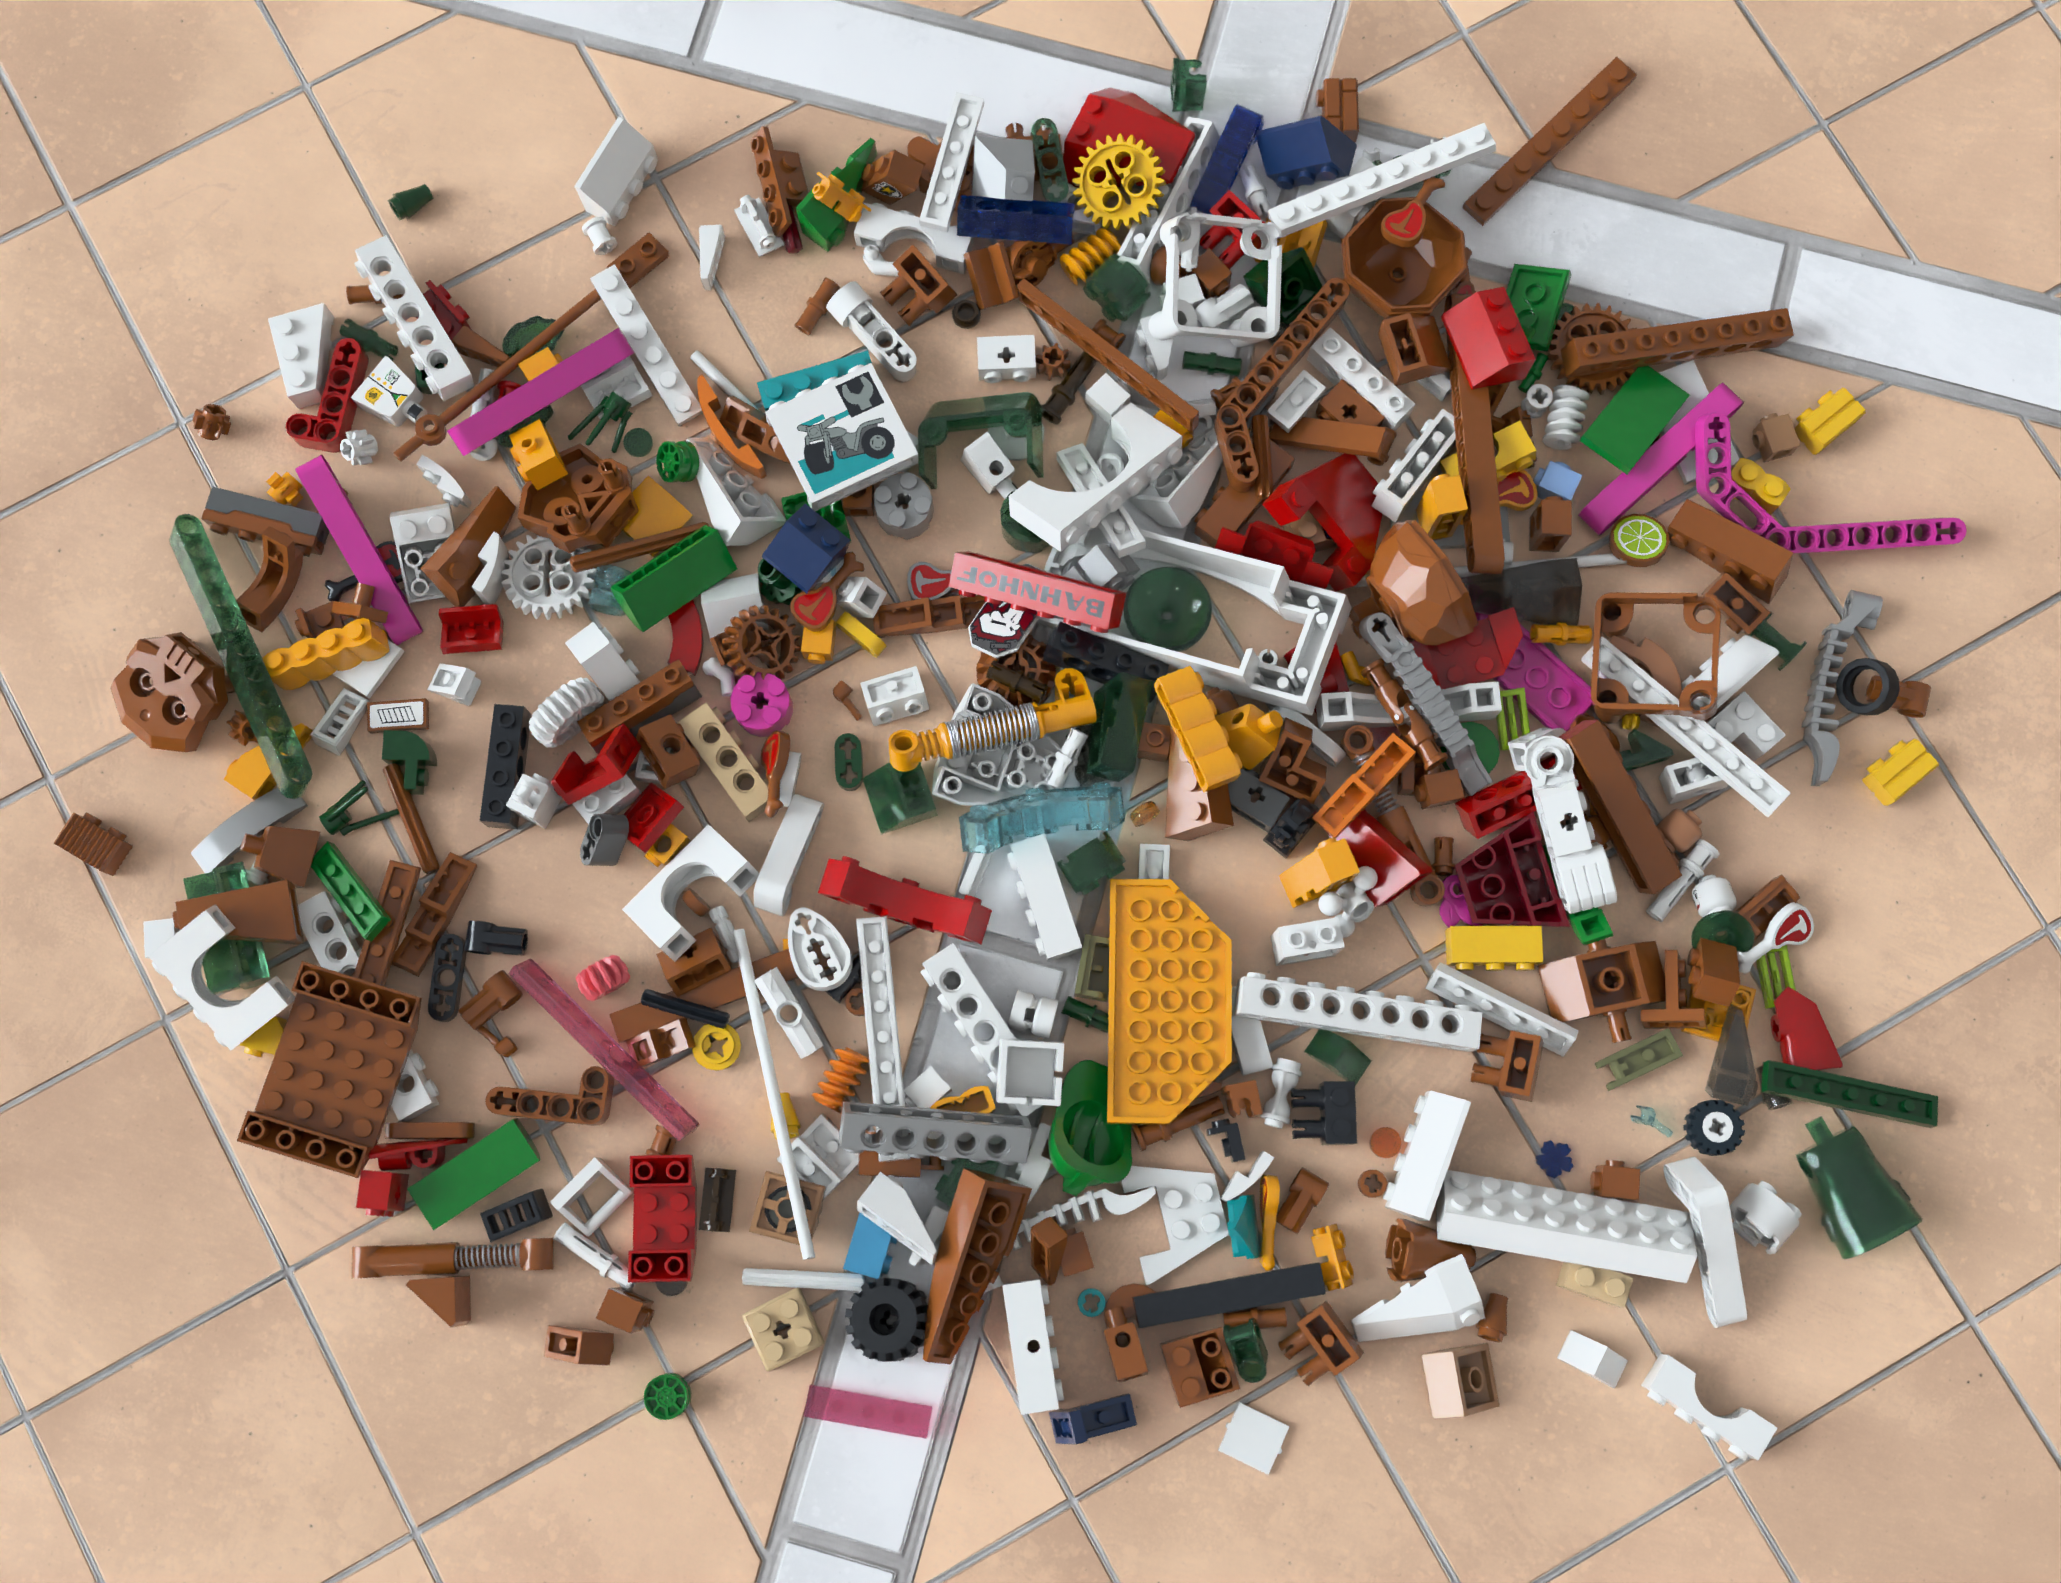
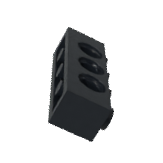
M1059 622L1050 634L1042 659L1064 669H1077L1086 678L1150 703L1157 696L1154 687L1157 678L1167 675L1169 668L1167 663L1063 622Z
M494 704L480 822L487 827L518 829L519 816L509 809L506 804L522 774H525L530 733L529 721L532 714L524 706Z

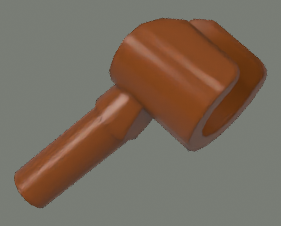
M839 681L833 689V696L843 703L856 721H858L863 716L852 701L847 698L853 690L844 681Z
M483 1025L477 1030L491 1042L496 1052L503 1057H509L518 1050L509 1036L500 1041Z

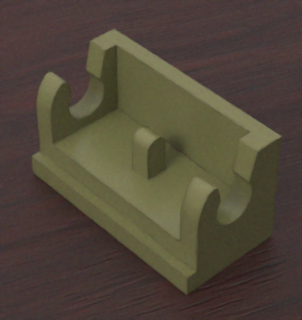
M1085 934L1074 996L1107 1002L1109 992V938Z

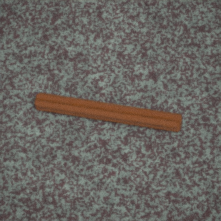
M701 522L571 556L570 565L572 570L578 573L669 549L702 526H709V524Z

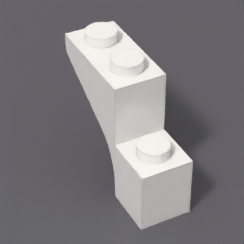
M1191 274L1179 278L1178 299L1189 302L1194 309L1205 298L1196 274ZM1163 283L1162 294L1158 296L1162 310L1166 296V283ZM1151 315L1139 319V327L1135 331L1139 347L1145 348L1147 356L1144 357L1148 372H1153L1155 378L1159 381L1167 376L1174 337L1163 341L1155 339L1149 331Z

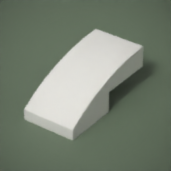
M1262 1151L1247 1177L1238 1171L1233 1174L1220 1199L1227 1202L1246 1191L1262 1176L1274 1157Z

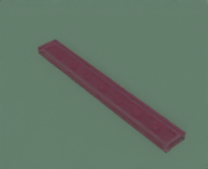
M530 958L512 967L508 974L678 1141H681L698 1128L699 1122L533 959Z

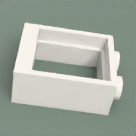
M1339 917L1278 927L1271 935L1276 966L1333 957L1345 947Z

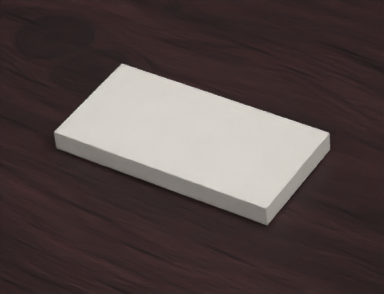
M1694 360L1659 372L1690 394L1685 403L1662 430V436L1709 394ZM1708 439V443L1717 442V439ZM1731 442V467H1733L1739 460V457ZM1712 448L1708 453V458L1713 464L1718 459V453ZM1690 450L1686 455L1687 457L1677 466L1685 485L1696 481L1695 450L1693 452Z

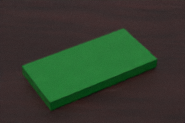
M1650 366L1638 367L1579 441L1628 475L1690 394Z

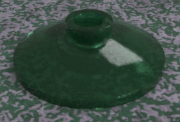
M1718 911L1706 915L1695 925L1691 935L1692 947L1696 948L1700 938H1705L1735 946L1737 951L1748 952L1754 943V932L1749 921L1742 915L1732 911ZM1726 931L1722 936L1716 935L1718 932Z

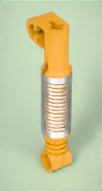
M1065 668L1060 670L1055 677L1054 702L1041 705L1036 702L1020 705L1019 709L1015 706L1014 711L1010 707L1009 712L1005 708L1003 712L1001 709L998 713L994 711L993 715L991 712L988 713V716L984 713L983 718L980 714L978 719L975 715L972 719L968 716L967 720L963 717L962 722L958 718L957 724L955 720L940 723L937 728H934L933 733L931 730H926V734L921 731L919 736L909 730L894 732L888 740L890 764L894 769L906 772L915 769L922 762V758L925 761L930 760V756L932 759H937V755L948 760L957 759L961 755L965 757L966 754L970 756L971 753L991 751L992 748L996 750L997 747L1002 748V746L1022 744L1023 741L1027 743L1028 740L1031 742L1039 740L1047 733L1095 723L1097 720L1095 705L1083 674L1077 669ZM1069 691L1074 697L1069 698Z

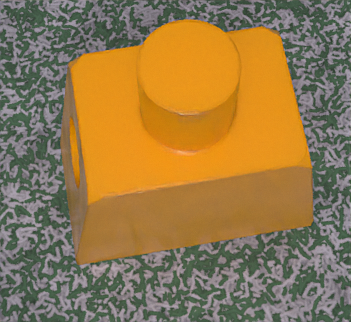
M1247 704L1215 716L1219 725H1223L1228 732V747L1232 753L1236 752L1242 766L1246 769H1253L1277 747L1283 724L1282 716L1277 711L1272 710L1265 714L1255 705Z

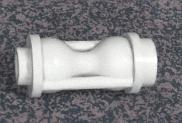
M1277 1058L1276 1064H1273L1272 1083L1275 1087V1095L1265 1103L1263 1114L1260 1115L1261 1118L1265 1119V1125L1282 1129L1283 1124H1290V1119L1288 1118L1291 1110L1287 1102V1094L1292 1088L1297 1086L1299 1077L1302 1076L1300 1063Z

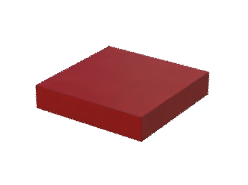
M651 782L624 813L629 822L627 840L646 853L683 810L684 806Z

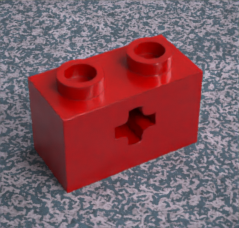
M361 1170L356 1208L366 1209L365 1215L393 1217L394 1211H404L409 1174Z

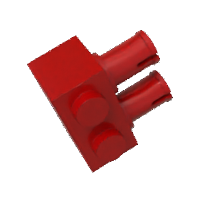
M1230 190L1209 210L1212 215L1261 220ZM1213 225L1200 238V246L1204 250L1206 249V251L1209 248L1213 250L1226 236H1232L1233 242L1218 257L1230 270L1245 254L1240 246L1243 229ZM1253 233L1251 237L1252 243L1255 248L1260 249L1261 239L1257 234Z

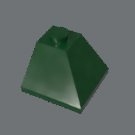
M1301 247L1282 253L1280 327L1283 329L1297 318L1323 287L1305 249ZM1262 260L1247 272L1243 278L1256 302L1261 307H1267L1268 260Z

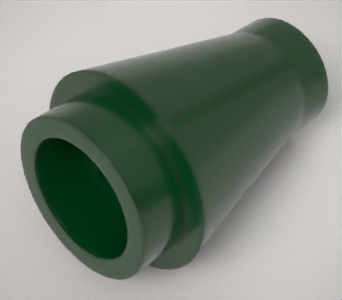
M423 184L416 188L394 193L393 198L389 199L388 202L399 220L404 218L408 220L434 198L427 185Z

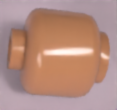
M1674 809L1657 825L1664 834V842L1668 850L1672 853L1675 851L1680 853L1686 852L1702 837V831L1699 828L1702 821L1691 810L1685 813L1680 809Z

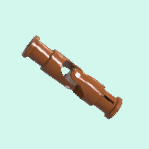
M1378 659L1366 666L1361 671V675L1363 678L1367 677L1375 689L1374 695L1389 714L1407 744L1413 750H1416L1425 764L1424 769L1426 772L1445 762L1448 759V755L1446 752L1442 753L1433 739L1435 735L1416 707L1411 703L1398 680L1391 677L1384 666L1385 661ZM1409 720H1411V727H1409L1406 723Z

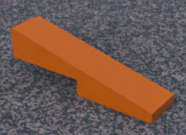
M1392 733L1364 765L1344 782L1312 819L1332 837L1337 838L1415 758L1416 751Z

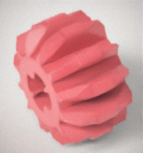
M611 955L597 961L582 970L576 977L579 990L590 1001H595L609 995L625 985L630 979L627 966L617 955Z

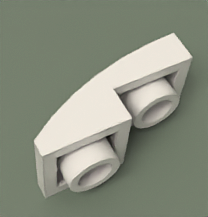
M422 455L417 463V466L424 473L422 477L437 485L436 487L443 494L442 499L455 507L461 504L469 508L472 503L456 480L439 464Z

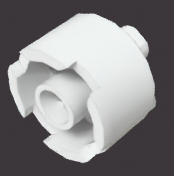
M1761 1181L1758 1185L1754 1183L1748 1184L1730 1204L1731 1218L1734 1220L1732 1224L1733 1229L1752 1246L1756 1247L1760 1243L1768 1247L1766 1253L1775 1254L1800 1224L1798 1219L1802 1214L1795 1205L1789 1202L1785 1203L1776 1196L1777 1191L1772 1185Z

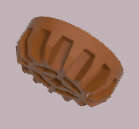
M1029 634L1018 651L1007 658L1004 666L1014 670L1018 660L1019 668L1025 672V676L1029 677V673L1036 674L1034 680L1048 685L1046 694L1042 696L1043 699L1040 703L1022 693H1012L1009 691V687L986 678L991 663L994 660L998 661L999 658H994L981 652L976 667L977 682L979 686L1000 694L1014 707L1017 706L1019 709L1020 705L1036 702L1041 705L1049 698L1055 685L1056 668L1055 665L1042 660L1046 644L1042 641H1037ZM1023 651L1033 657L1037 668H1029L1027 660L1023 658Z

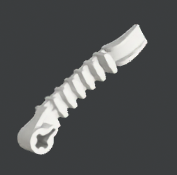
M1153 1186L1128 1196L1114 1194L1106 1188L1094 1192V1190L1086 1192L1082 1197L1070 1198L1065 1204L1060 1203L1052 1206L1051 1210L1036 1213L1037 1216L1032 1219L1022 1220L1018 1234L1024 1231L1028 1243L1031 1242V1227L1047 1217L1055 1216L1060 1227L1067 1225L1068 1221L1065 1211L1070 1209L1075 1223L1084 1221L1085 1217L1081 1205L1084 1203L1088 1205L1092 1222L1100 1221L1102 1217L1096 1199L1101 1197L1108 1212L1113 1215L1127 1214L1148 1202L1156 1194L1155 1187ZM1018 1234L1013 1251L1023 1247ZM999 1275L994 1284H988L984 1293L1003 1285Z

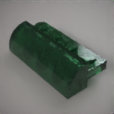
M243 861L213 868V872L183 879L187 899L250 887ZM221 939L208 950L202 962L208 989L215 995L241 988L246 990L264 984L271 979L263 942Z

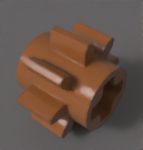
M1058 343L1048 348L1043 345V355H1036L1035 357L1036 363L1041 364L1038 367V374L1045 373L1049 381L1052 380V377L1057 376L1063 379V369L1071 368V361L1065 360L1068 357V349L1062 351L1058 348ZM1052 359H1055V360H1056V361H1055V364H1049V363H1051Z
M206 404L203 411L196 409L192 420L194 422L193 428L198 429L197 433L207 440H218L221 433L228 435L231 422H229L230 416L226 415V410L215 404Z
M250 707L246 709V712L235 710V715L226 722L232 729L228 735L234 740L238 739V742L243 746H246L248 741L259 743V738L263 733L267 732L262 725L266 718L261 714H256V711Z

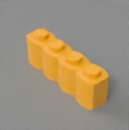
M361 618L348 623L342 629H329L316 638L302 639L289 648H278L270 651L262 658L264 675L282 689L294 690L304 686L310 680L325 679L336 670L345 671L356 667L362 661L380 659L390 649L387 633L371 620Z
M1191 666L1157 678L1154 687L1158 698L1167 712L1171 726L1179 738L1185 756L1191 764L1203 792L1205 793L1237 780L1241 775L1242 762L1236 752L1232 753L1228 747V732L1215 719L1217 715L1216 707L1210 698L1207 699L1202 691L1204 689V682L1198 672H1194Z

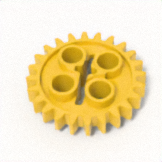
M1118 134L1116 142L1113 141L1110 135H1107V144L1103 145L1099 140H1096L1097 149L1094 151L1087 147L1086 149L1090 156L1088 158L1079 157L1084 165L1083 168H1074L1075 172L1080 175V178H1075L1072 182L1080 188L1073 191V194L1076 197H1082L1077 202V205L1080 208L1086 207L1083 214L1087 218L1093 215L1092 222L1097 225L1103 219L1102 226L1105 229L1109 228L1111 222H1113V226L1117 231H1119L1123 222L1128 229H1131V220H1135L1141 225L1142 220L1140 216L1144 214L1150 218L1151 213L1148 208L1150 206L1154 208L1159 207L1154 199L1155 197L1164 196L1158 187L1166 185L1164 179L1158 178V176L1163 175L1165 170L1162 167H1156L1161 162V159L1158 156L1152 157L1155 151L1152 147L1145 149L1146 143L1144 140L1141 139L1135 145L1133 135L1129 136L1127 142H1125L1122 134ZM1123 157H1131V163L1127 168H1119V162ZM1108 160H1111L1116 173L1122 179L1121 183L1132 201L1130 205L1126 203L1122 192L1116 186L1117 182L1106 164ZM1100 171H1106L1105 179L1100 183H1094L1095 175ZM1139 181L1144 182L1143 190L1140 193L1133 194V185ZM1112 196H1118L1119 202L1117 206L1107 208L1108 199Z

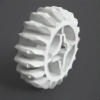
M580 677L576 680H570L568 684H563L558 690L553 691V694L546 697L542 704L538 705V709L533 712L532 718H530L529 729L536 740L546 748L563 745L581 731L577 724L578 720L603 706L604 696L601 694L600 689L588 678Z

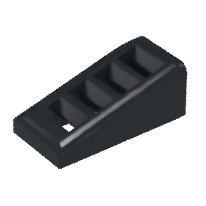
M543 1189L531 1191L480 1213L490 1242L540 1223L553 1216ZM519 1204H521L523 1207L524 1213L527 1218L526 1221H524L522 1213L519 1208ZM507 1209H509L511 1212L512 1218L515 1223L514 1226H512L510 1218L507 1213ZM494 1214H499L504 1228L503 1231H500Z

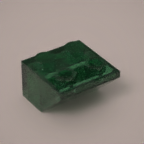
M889 762L862 778L881 835L938 816L921 763L911 771L902 772L894 769Z

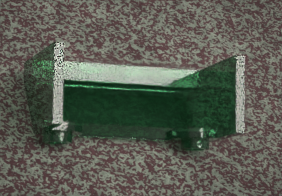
M1022 392L941 401L933 404L918 429L919 475L931 489L937 488L936 446L941 445L945 441L948 432L1004 426L1005 431L1012 437H1027V463L1038 478H1043L1041 403L1034 394Z

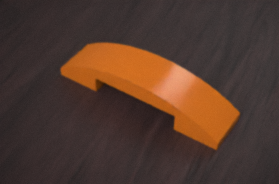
M703 375L697 377L700 405L710 431L719 446L745 471L761 479L766 477L763 465L749 444L744 445L740 449L736 447L714 414L715 411L721 408L718 397Z

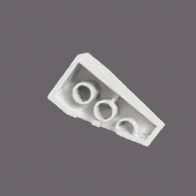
M687 438L686 441L691 442L698 452L699 469L696 476L712 525L718 530L726 546L750 545L785 524L786 519L773 499L767 493L761 495L752 486L754 481L748 475L743 476L733 467L734 461L711 438Z

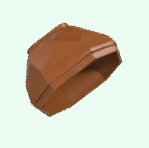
M1415 197L1378 200L1341 241L1344 280L1349 284L1351 293L1378 315L1385 318H1392L1410 312L1429 315L1468 273L1463 231L1427 202L1424 205L1426 213L1425 231L1418 244L1409 248L1401 247L1389 242L1382 236L1381 223L1383 218L1390 212L1403 209ZM1398 272L1402 277L1396 278L1393 273Z
M1416 520L1396 523L1384 535L1372 562L1370 575L1366 577L1368 587L1380 612L1391 618L1404 638L1409 637L1424 645H1439L1473 632V627L1478 625L1468 590L1448 557Z

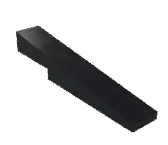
M1310 1263L1133 1297L1138 1328H1145L1326 1294L1320 1263Z

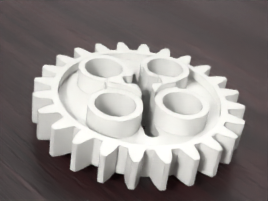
M526 535L528 543L524 545L517 541L516 544L519 550L508 551L512 560L504 561L506 569L502 570L501 573L504 579L502 585L507 590L505 593L508 599L512 600L516 609L521 607L524 615H527L532 610L535 619H538L541 613H544L546 619L550 620L552 613L556 612L560 619L562 618V611L565 609L570 614H573L572 606L574 604L582 608L581 598L590 599L591 595L588 589H596L595 582L592 580L598 578L595 568L576 573L571 568L570 560L567 563H560L564 559H570L571 556L590 552L591 549H587L586 546L578 548L570 554L555 547L551 539L538 535L537 539H533L531 536ZM552 552V555H551V558H550V564H549V561H548L549 553ZM541 559L540 562L531 564L532 561ZM546 578L550 579L549 583L551 587V595L549 597H547L549 584ZM534 585H540L535 590H529ZM562 585H569L563 590H558Z

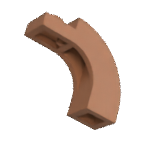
M1613 635L1608 640L1677 699L1680 698L1682 688L1679 673L1670 656L1659 645L1646 637L1637 646L1634 645L1631 639L1625 636L1616 637ZM1639 714L1640 720L1663 730L1645 714Z

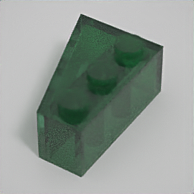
M1121 672L1094 692L1097 720L1095 723H1091L1087 774L1120 782L1133 773L1153 681Z

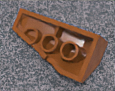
M498 486L491 490L420 568L455 607H464L476 594L472 585L484 568V565L478 558V554L493 532L499 534L501 539L503 538L516 510V506Z

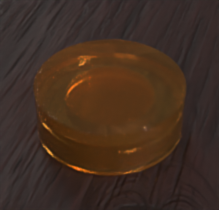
M1149 801L1132 811L1129 818L1135 827H1140L1158 816L1160 810L1155 802Z
M1379 1128L1370 1136V1149L1380 1158H1391L1399 1152L1401 1138L1392 1128Z

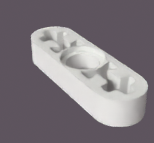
M1275 706L1272 709L1282 716L1283 721L1287 717L1313 729L1312 743L1309 748L1331 766L1336 767L1346 756L1344 750L1300 712Z

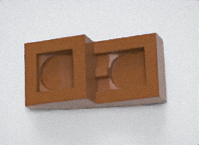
M686 1018L678 1019L658 1029L649 1030L626 1040L635 1069L645 1067L696 1047Z

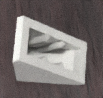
M1570 1330L1557 1357L1615 1389L1628 1360L1607 1346Z

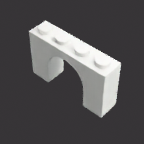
M709 824L622 909L674 962L696 941L676 918V903L682 891L699 878L713 876L723 880L740 897L759 876V872Z
M213 905L148 957L153 961L154 969L160 975L166 976L173 984L174 992L181 999H186L194 1008L195 1016L201 1022L207 1023L214 1031L216 1040L222 1046H227L232 1051L291 1004L296 997L277 975L252 995L242 1000L222 999L208 989L201 972L204 956L210 948L235 929V926L216 905Z

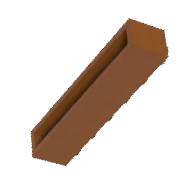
M1583 720L1558 738L1563 739L1570 746L1574 754L1573 772L1595 813L1608 831L1610 840L1638 892L1654 895L1682 876L1677 867L1679 865L1678 860L1668 850L1664 842L1663 832L1655 826L1650 816L1651 810L1649 806L1641 800L1636 790L1637 784L1635 780L1627 774L1622 764L1623 758L1621 754L1613 748L1608 738L1609 732L1599 720Z

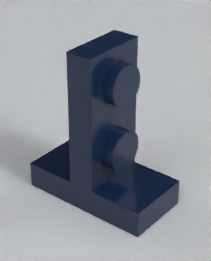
M1123 1394L1070 1409H1059L1049 1412L1056 1444H1080L1087 1442L1089 1438L1137 1425L1130 1394Z

